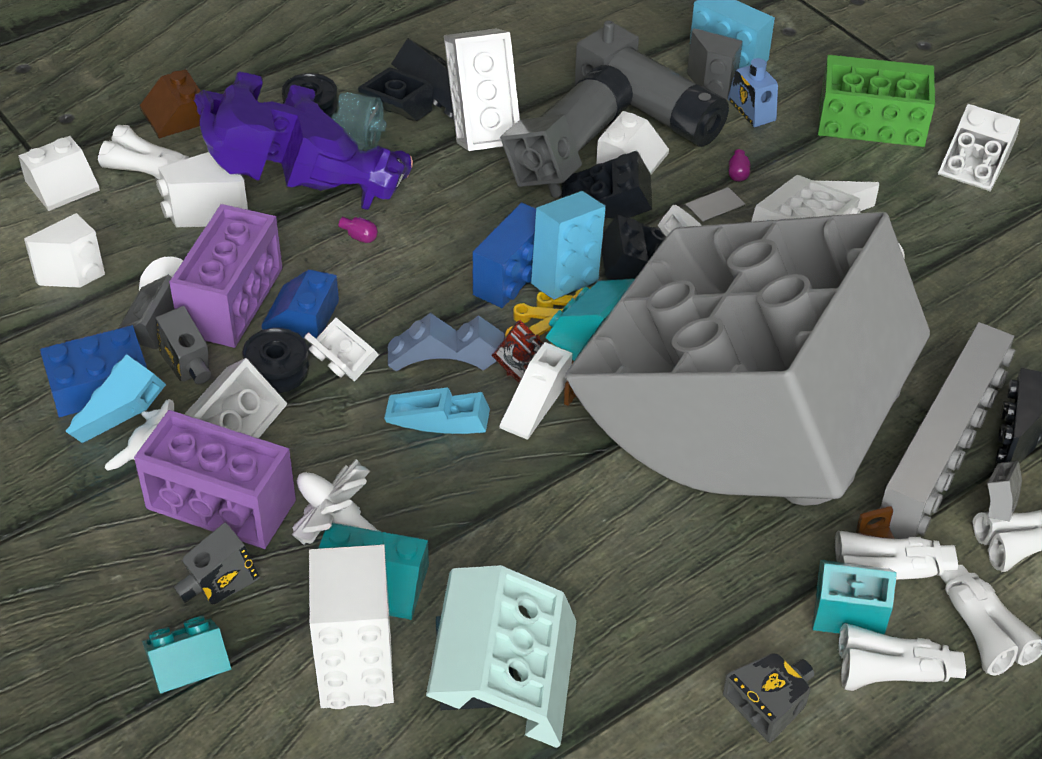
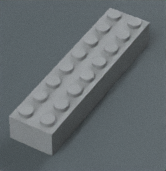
M978 322L886 486L880 509L892 506L894 511L889 528L895 539L917 537L918 534L925 535L931 522V517L928 514L931 515L932 512H937L943 499V495L940 492H943V490L948 491L955 475L951 471L959 470L966 452L962 451L963 448L970 449L977 434L974 428L982 427L988 412L984 410L985 407L992 408L998 394L995 388H1002L1005 383L1008 371L1004 367L1010 366L1016 351L1011 348L1014 335ZM878 517L877 522L880 521L883 517Z

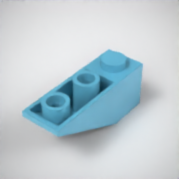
M126 354L121 361L115 364L110 376L102 386L93 392L91 400L83 410L73 417L71 425L66 432L81 443H84L147 410L166 384L154 373Z

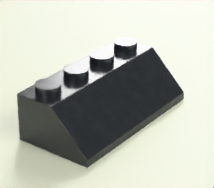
M407 38L391 64L399 71L432 82V103L439 108L444 106L446 108L444 113L454 120L447 62L436 53Z

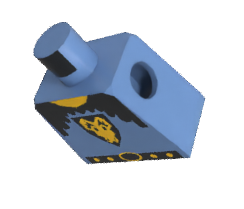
M760 58L753 59L749 66L735 71L728 96L730 103L753 127L770 123L777 119L778 84L766 71L767 62Z

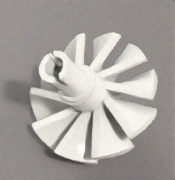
M355 459L349 467L345 465L341 469L333 483L314 473L304 472L299 474L297 478L298 488L310 504L304 509V516L294 524L292 535L305 545L306 543H313L320 531L329 529L332 523L380 531L360 515V507L350 500L366 484L367 480L365 477L370 471L366 467L361 466L360 462Z

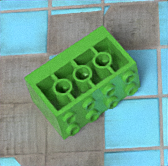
M828 55L820 94L818 135L925 147L935 107L934 66Z

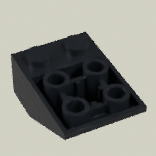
M637 150L628 154H622L610 161L596 164L578 173H573L567 180L562 182V198L583 191L605 205L604 218H615L617 214L630 218L653 210L651 174Z
M617 214L604 231L601 250L605 276L613 280L636 279L666 238L665 234L659 228L650 227L639 223L633 218H626Z
M1021 368L1017 380L1011 379L1007 394V398H1010V401L1003 402L1000 419L1005 420V424L1002 423L1000 426L998 442L1003 443V447L999 446L995 465L1019 461L1020 464L1042 442V372Z

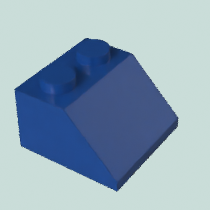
M308 269L284 284L262 323V329L284 328L298 333L302 338H305L310 333L316 339L325 330L339 302L337 275Z

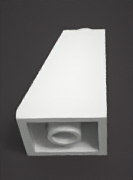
M209 152L158 167L160 179L156 182L161 196L164 197V201L161 202V208L165 218L170 217L176 228L206 227L220 204L248 210L245 184L242 176L227 173L217 164Z

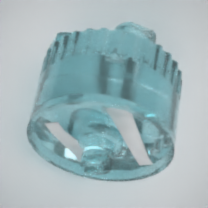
M341 93L338 102V114L334 113L332 119L354 138L360 150L367 151L376 147L379 143L381 132L385 131L387 126L386 121L383 120V103L381 98Z

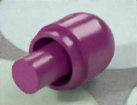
M741 149L734 152V156L731 157L728 163L729 176L736 182L745 181L750 175V161Z
M341 217L338 227L348 230V235L352 239L362 243H371L378 235L377 226L373 222L361 217H354L353 220Z

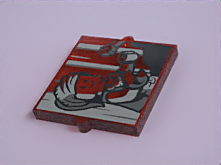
M519 320L491 356L507 371L508 376H512L520 384L530 361L544 343L540 340L538 334L535 335Z

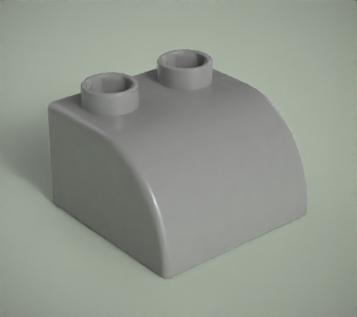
M886 212L678 227L667 235L567 370L565 376L584 408L606 434L631 456L662 476L684 486L709 493L785 497L791 503L798 505H819L832 499L841 498L853 482L857 469L893 403L899 397L901 388L929 339L930 330L890 218Z

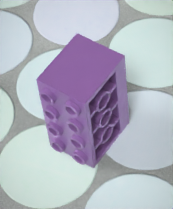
M220 204L169 281L174 310L185 306L205 341L235 348L280 274L282 261L276 216Z
M167 411L134 456L146 509L210 531H215L226 522L242 542L266 549L296 501L289 448L175 411Z

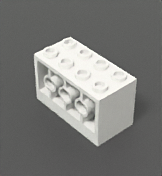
M495 28L444 35L457 144L468 151L503 146L500 136L520 120L510 32Z
M796 175L756 205L751 222L857 214L861 212V209L857 208L860 198Z
M384 545L309 549L310 631L321 708L343 709L347 706L358 705L376 707L386 703H394L391 631Z

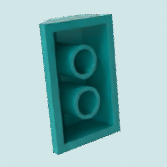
M635 279L598 281L590 289L587 286L584 287L576 299L572 298L562 311L559 310L549 322L552 328L545 338L556 347L571 352L572 360L575 361Z
M332 523V526L325 530L318 549L384 545L389 616L412 620L429 567L428 540Z

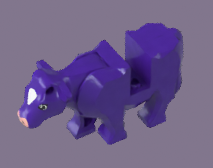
M240 71L236 75L234 84L226 88L224 94L202 90L195 95L194 102L197 105L198 114L201 115L200 128L207 149L217 164L229 174L248 175L255 180H260L266 160L282 163L287 187L302 185L321 191L340 186L341 184H359L362 188L361 208L369 210L374 196L381 199H390L401 181L407 178L411 172L413 160L408 153L403 151L393 152L381 146H376L367 151L360 150L354 138L325 114L318 104L314 102L315 91L313 89L291 85L284 104L272 101L260 103L257 100L263 85L262 77Z

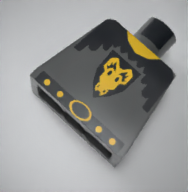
M185 306L155 317L159 352L177 378L183 382L192 378L196 384L208 381L211 377L208 347Z
M225 522L183 557L182 562L189 575L175 584L173 588L184 603L202 593L210 604H217L254 583L260 577L245 545Z
M772 653L726 675L723 696L770 743L805 708L810 693L807 681L814 677V670L804 659H800L790 666L779 654Z

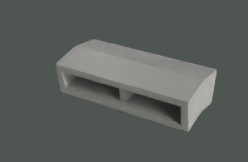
M1019 461L997 464L987 483L991 500L988 518L1010 522L1019 501L1022 485Z

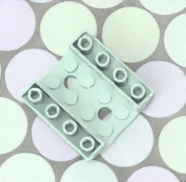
M501 565L453 568L449 572L426 696L458 709L472 697H475L527 718L526 736L558 748L561 745L576 629V619L564 592ZM518 605L526 608L531 619L524 617L520 613ZM509 667L517 670L521 682L512 678L509 673Z

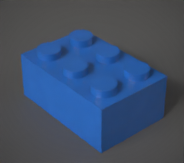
M521 202L473 251L474 296L503 308L510 300H514L517 297L520 289L526 283L531 282L536 220L535 208Z
M133 325L40 349L59 417L81 412L91 400L93 392L102 386L110 376L115 364L121 361L126 354L147 368Z

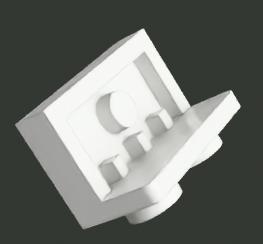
M337 318L316 339L310 333L305 336L306 340L312 345L308 350L320 361L327 358L330 361L327 366L336 375L342 378L345 374L354 382L379 356L370 345Z

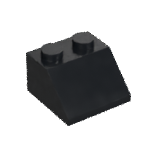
M388 67L358 87V92L376 106L378 102V107L388 112L402 115L408 120L418 121L432 111L433 83Z

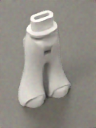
M117 125L111 137L112 141H104L98 155V161L102 168L139 171L155 176L157 179H160L158 167L189 158V156H185L177 151L154 145L142 139L128 125Z
M1042 509L1026 513H1013L1010 522L988 518L989 512L978 513L973 518L972 523L975 537L979 543L989 545V560L996 570L1006 572L1024 558L1042 551Z
M837 531L835 535L837 562L890 568L897 572L896 580L927 578L935 575L941 576L943 571H957L958 569L955 546L940 545L937 540L932 542L921 537L890 539L847 531Z
M958 565L957 571H943L940 577L946 583L945 591L975 638L980 653L982 669L986 674L989 673L993 676L1002 674L1013 665L1014 661L1024 666L1034 662L1042 655V638L1004 606L989 583L980 579L976 573H969L963 565Z
M846 623L840 629L839 655L843 659L841 683L844 690L854 691L868 684L883 681L948 682L950 677L965 678L966 676L964 653L950 651L947 645L941 646L930 641V639L891 637Z

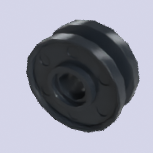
M304 73L293 76L282 86L283 104L286 101L290 86L297 85L313 89L315 91L314 102L330 118L333 119L337 114V86L327 76L317 73Z
M284 328L264 329L253 334L245 342L242 351L243 359L247 358L277 393L291 391L300 386L307 378L309 371L308 348L306 341L298 333Z

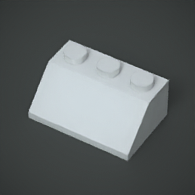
M245 358L226 367L184 415L259 438L286 407L287 402L249 360Z

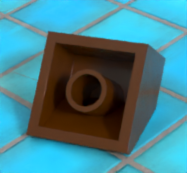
M186 69L161 76L140 104L141 111L159 139L200 126L201 115L198 114L197 105L194 102L195 95L200 92V89Z

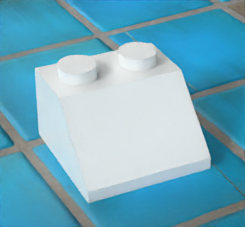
M622 111L598 139L596 164L610 161L622 154H628L637 150L652 175L669 154V148L647 119Z
M71 136L57 139L52 143L18 155L25 182L48 211L100 191L82 149Z
M77 213L24 238L34 278L38 285L80 288L105 275L96 232Z

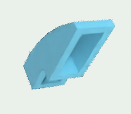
M447 387L390 395L384 419L386 423L426 432L445 434L483 433L487 429L490 408L482 392L452 396Z

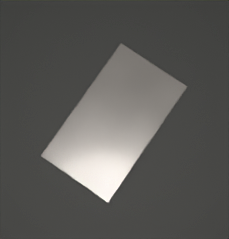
M729 187L686 203L702 222L746 205Z

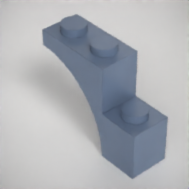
M429 313L421 320L415 321L409 329L401 335L395 336L388 344V366L398 371L407 365L423 360L453 359L485 370L500 359L496 353L501 347L504 348L505 346L504 333L479 315L470 322L463 324L456 331L432 313Z

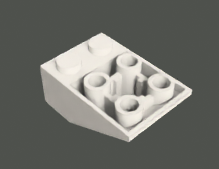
M968 104L938 175L991 192L1017 138L1020 120Z

